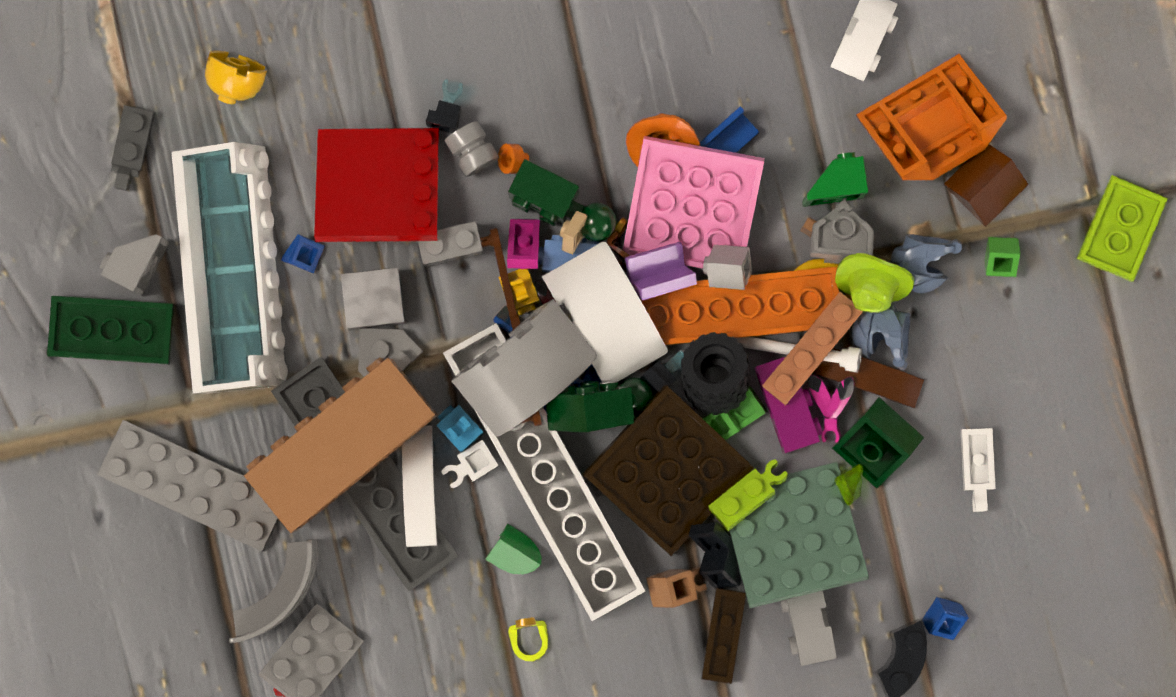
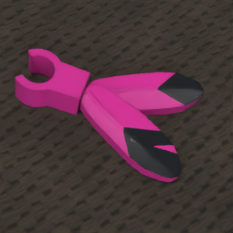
M811 375L809 378L810 392L825 416L824 431L821 435L823 442L828 439L826 436L827 431L835 432L836 443L841 437V431L838 428V416L843 411L854 391L855 382L851 376L841 381L832 397L821 378L816 375Z

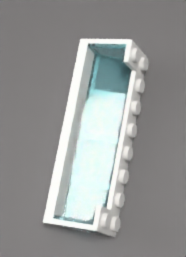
M229 142L172 152L192 391L193 393L209 394L277 387L286 381L288 369L284 360L283 348L285 346V337L281 327L282 306L279 302L278 294L280 280L276 271L275 257L277 255V248L273 238L274 217L271 212V186L268 182L267 171L269 159L265 146Z

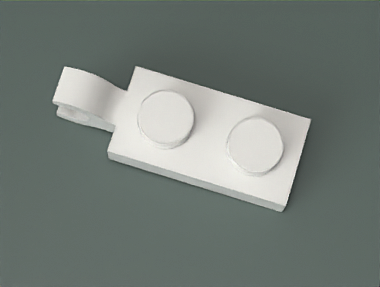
M992 428L962 429L960 431L963 490H973V512L988 511L986 490L996 489Z

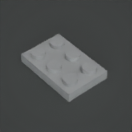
M316 603L260 671L259 676L285 697H320L361 647L364 640Z

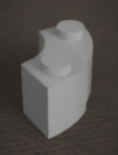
M823 591L780 601L782 612H788L793 636L788 637L792 655L798 654L800 665L804 666L836 659L832 629L828 623L825 609L827 606Z

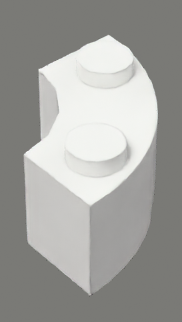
M859 0L831 67L862 81L865 80L868 71L875 72L881 56L876 53L886 32L892 33L898 17L893 15L897 3L890 0Z

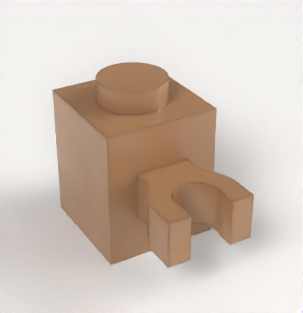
M694 567L689 570L670 569L647 577L646 580L653 607L674 608L697 600L696 592L707 590L706 584L695 583L696 575L700 574V567Z

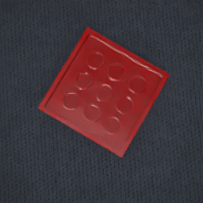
M439 128L318 129L315 242L438 241Z

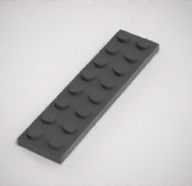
M319 357L271 390L294 426L307 416L315 418L320 414L321 411L318 407L333 396L338 399L345 393L342 385L322 357ZM390 455L342 494L408 592L459 557L437 524V546L406 547L403 476Z

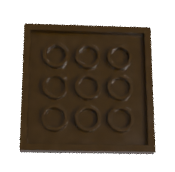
M664 385L634 417V424L627 425L582 474L672 557L689 538L691 525L702 524L712 512L708 506L749 474L754 467L667 385Z

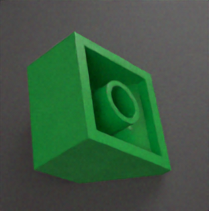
M855 152L838 154L837 158L832 160L802 200L803 207L838 203L844 199L846 201L863 199L868 193L863 156L855 157Z

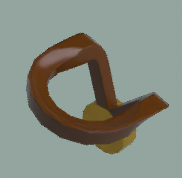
M624 217L618 222L615 231L607 240L610 249L623 258L630 255L615 246V243L627 228L628 220ZM617 259L623 271L627 272L626 264Z

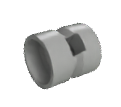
M478 121L465 125L444 140L451 153L460 157L458 165L466 177L482 171L499 159L492 144L484 142L486 134Z

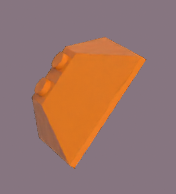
M960 54L856 114L858 120L902 180H935L984 151L1007 119L1004 111Z

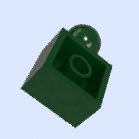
M523 160L508 190L512 206L526 213L531 209L539 213L540 220L552 226H555L557 222L563 225L567 218L572 219L575 212L579 211L587 215L585 225L580 230L585 238L598 242L606 240L613 234L616 228V216L609 206L603 203H591L584 206L576 202L579 195L578 185L528 160Z
M641 378L628 379L621 386L618 385V381L602 382L600 386L599 381L581 382V386L576 387V389L575 385H569L546 404L548 430L592 432L634 424V417L655 396V391L646 380Z

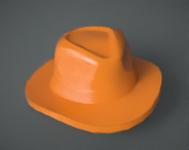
M664 113L638 121L628 130L626 136L628 153L637 167L639 166L644 136L701 146L695 131L688 122L676 115Z

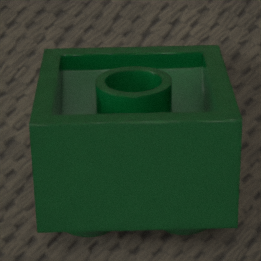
M878 397L832 449L877 489L911 456L924 437Z

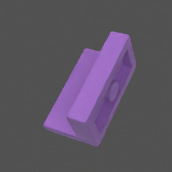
M681 242L625 257L627 277L642 301L697 284L696 273L685 266Z

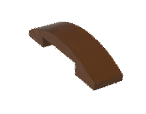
M861 357L858 373L845 371V367H840L839 363L822 361L812 373L813 375L840 383L845 378L851 376L854 378V388L884 397L887 400L915 409L924 382L921 378Z

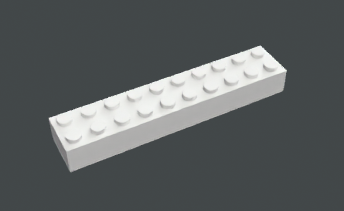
M496 323L443 352L456 376L466 364L485 353L494 345L497 347L501 346L506 342V339ZM544 408L539 409L542 425L534 426V422L531 423V421L521 422L501 436H495L478 415L591 621L645 592L644 587L557 431L548 430L547 413Z

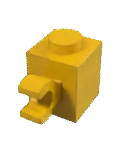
M518 269L508 273L515 308L519 316L535 310V304L540 303L528 269ZM499 276L498 278L502 286L501 277Z

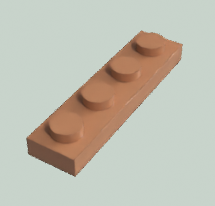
M839 292L762 387L786 406L863 311L856 309L853 302Z

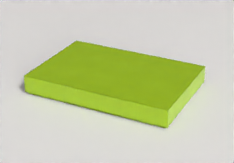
M1111 175L1076 259L1129 282H1134L1168 198Z

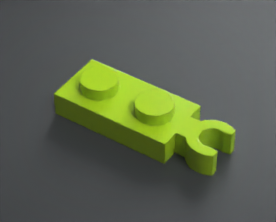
M776 459L767 463L763 474H760L755 468L708 506L712 514L727 531H730L775 495V490L772 488L773 484L779 485L787 480L788 473L786 471L779 476L772 474V469L778 465Z

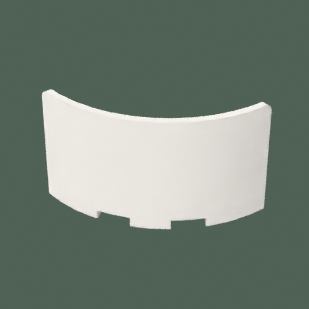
M606 242L599 243L542 276L558 306L596 352L597 358L593 361L592 365L602 382L620 381L668 352L644 305Z

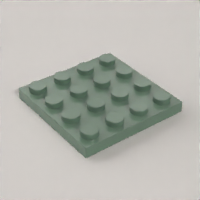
M837 462L788 474V478L784 483L772 485L775 495L729 531L749 609L869 579Z

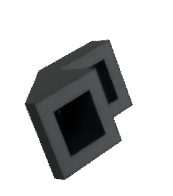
M717 522L691 525L688 536L705 552L699 573L714 589L740 586L741 578L732 538Z

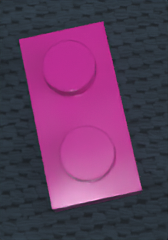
M510 219L507 268L538 269L540 220Z

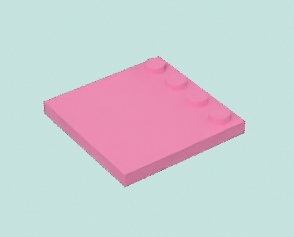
M644 136L623 250L629 255H635L681 242L685 265L703 269L704 259L710 255L714 244L747 247L764 158Z

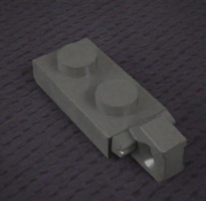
M125 105L123 107L111 162V172L117 173L114 188L129 192L132 176L139 177L140 171H143L155 116L154 111Z

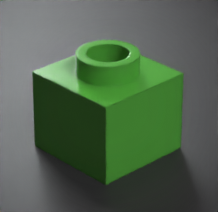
M988 237L984 259L986 276L1016 277L1020 258L1018 238Z

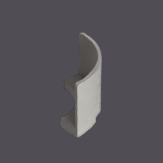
M554 299L533 310L524 321L508 334L510 338L499 347L494 345L485 353L466 364L452 379V383L495 436L503 435L545 406L578 378L597 358L596 352Z
M318 539L287 543L285 568L273 590L256 604L233 611L236 637L230 638V643L241 642L274 629L291 616L300 606L315 577L319 554Z

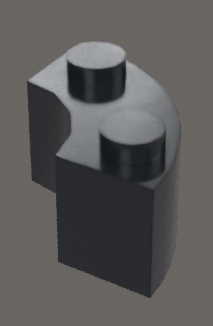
M918 619L890 631L892 640L891 655L885 665L875 672L886 697H901L917 681L924 667L927 640L923 623Z

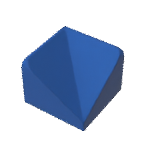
M936 597L924 615L922 622L929 634L954 640L969 617L960 603Z

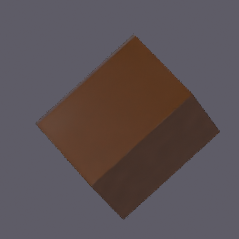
M989 144L984 151L968 159L943 185L986 227L1029 184L1013 160Z

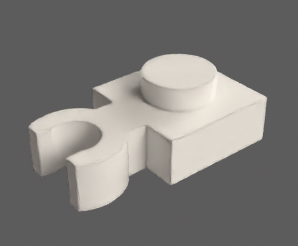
M481 440L457 455L461 464L457 466L448 465L441 472L443 475L449 471L457 473V480L450 484L451 488H456L462 484L466 475H469L473 482L499 465L484 441Z

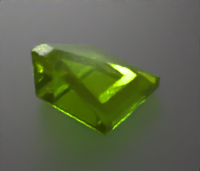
M861 463L845 469L835 478V482L847 505H851L861 496L863 475Z

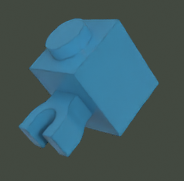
M450 405L438 416L440 422L436 426L461 453L484 434L460 405L455 409Z

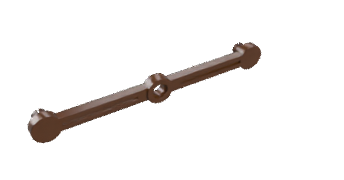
M492 228L490 229L491 234L480 237L482 248L487 246L494 247L512 330H514L520 324L519 314H517L498 229ZM539 410L522 423L531 421V423L534 422V426L542 425Z

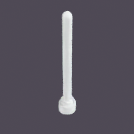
M755 337L736 338L737 342L741 343L744 348L788 355L796 345ZM848 347V349H842V351L831 350L823 361L839 363L840 367H845V371L858 373L862 349Z

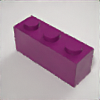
M785 357L754 368L783 454L820 442L818 436L823 434L818 418L812 419L808 407L813 406L808 389L802 390V387H800L785 406L762 387Z

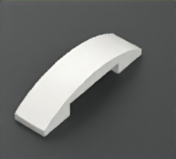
M432 426L423 427L402 445L406 547L437 546Z

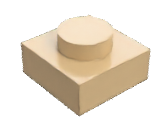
M576 211L571 221L566 220L560 231V237L563 238L562 251L574 254L583 238L580 230L587 220L586 214Z

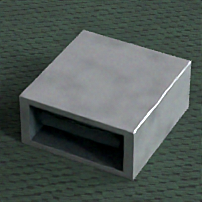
M399 268L341 274L346 327L348 330L406 324Z

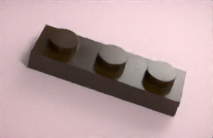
M716 588L701 679L732 684L746 593Z

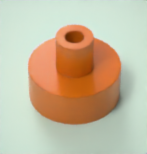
M503 144L499 149L498 166L504 174H517L523 160L529 161L528 153H524L523 148L519 144Z

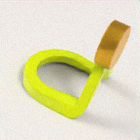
M535 617L516 620V625L510 626L508 630L515 655L524 661L533 662L540 659L548 648L546 623L544 621H535ZM530 626L538 627L542 646L536 654L526 655L519 650L517 645L518 629Z

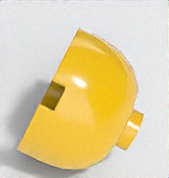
M211 51L206 63L205 79L209 88L219 95L218 100L227 104H235L236 100H248L260 91L267 73L263 64L242 55H238V58L228 57L229 52Z

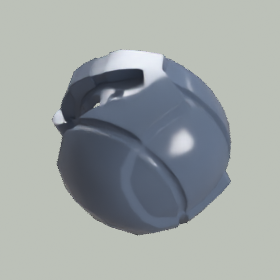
M906 234L903 245L894 249L891 262L905 268L914 277L912 290L915 293H928L940 287L948 277L941 270L927 264L930 261L939 260L941 256L948 253L958 254L962 249V244L958 239L948 240L940 237Z
M893 302L890 308L883 312L870 313L863 311L851 327L855 346L861 348L862 354L870 358L876 352L879 342L885 340L886 345L890 347L891 353L894 356L893 364L898 370L907 368L910 314L897 311L896 305Z

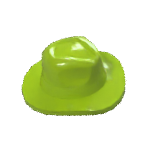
M856 253L843 258L839 263L835 282L841 291L851 295L856 309L864 312L879 313L888 310L892 302L899 301L908 296L914 286V277L903 267L869 254Z

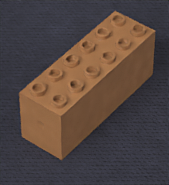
M381 357L376 359L366 368L369 373L364 378H353L342 388L345 391L338 399L333 396L318 407L321 411L320 414L315 418L312 416L304 418L294 427L297 432L293 436L289 437L287 435L285 437L284 435L270 446L273 450L271 454L267 457L260 455L246 466L249 472L244 477L290 533L298 531L438 416L393 359L387 358L384 360Z

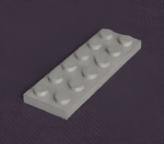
M126 420L122 421L97 473L98 476L262 552L278 521L277 516L246 480L244 475Z

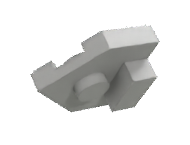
M844 199L835 209L813 224L810 257L824 258V263L839 264L843 258L851 254L864 253L873 256L874 229L866 221H863L853 211V207Z
M360 328L358 371L363 377L369 373L366 368L379 357L384 360L387 358L393 359L398 367L404 371L423 353V350L403 329Z

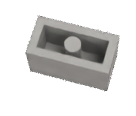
M476 221L438 230V241H418L425 268L484 254Z

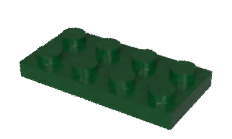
M51 296L47 356L170 365L174 304Z

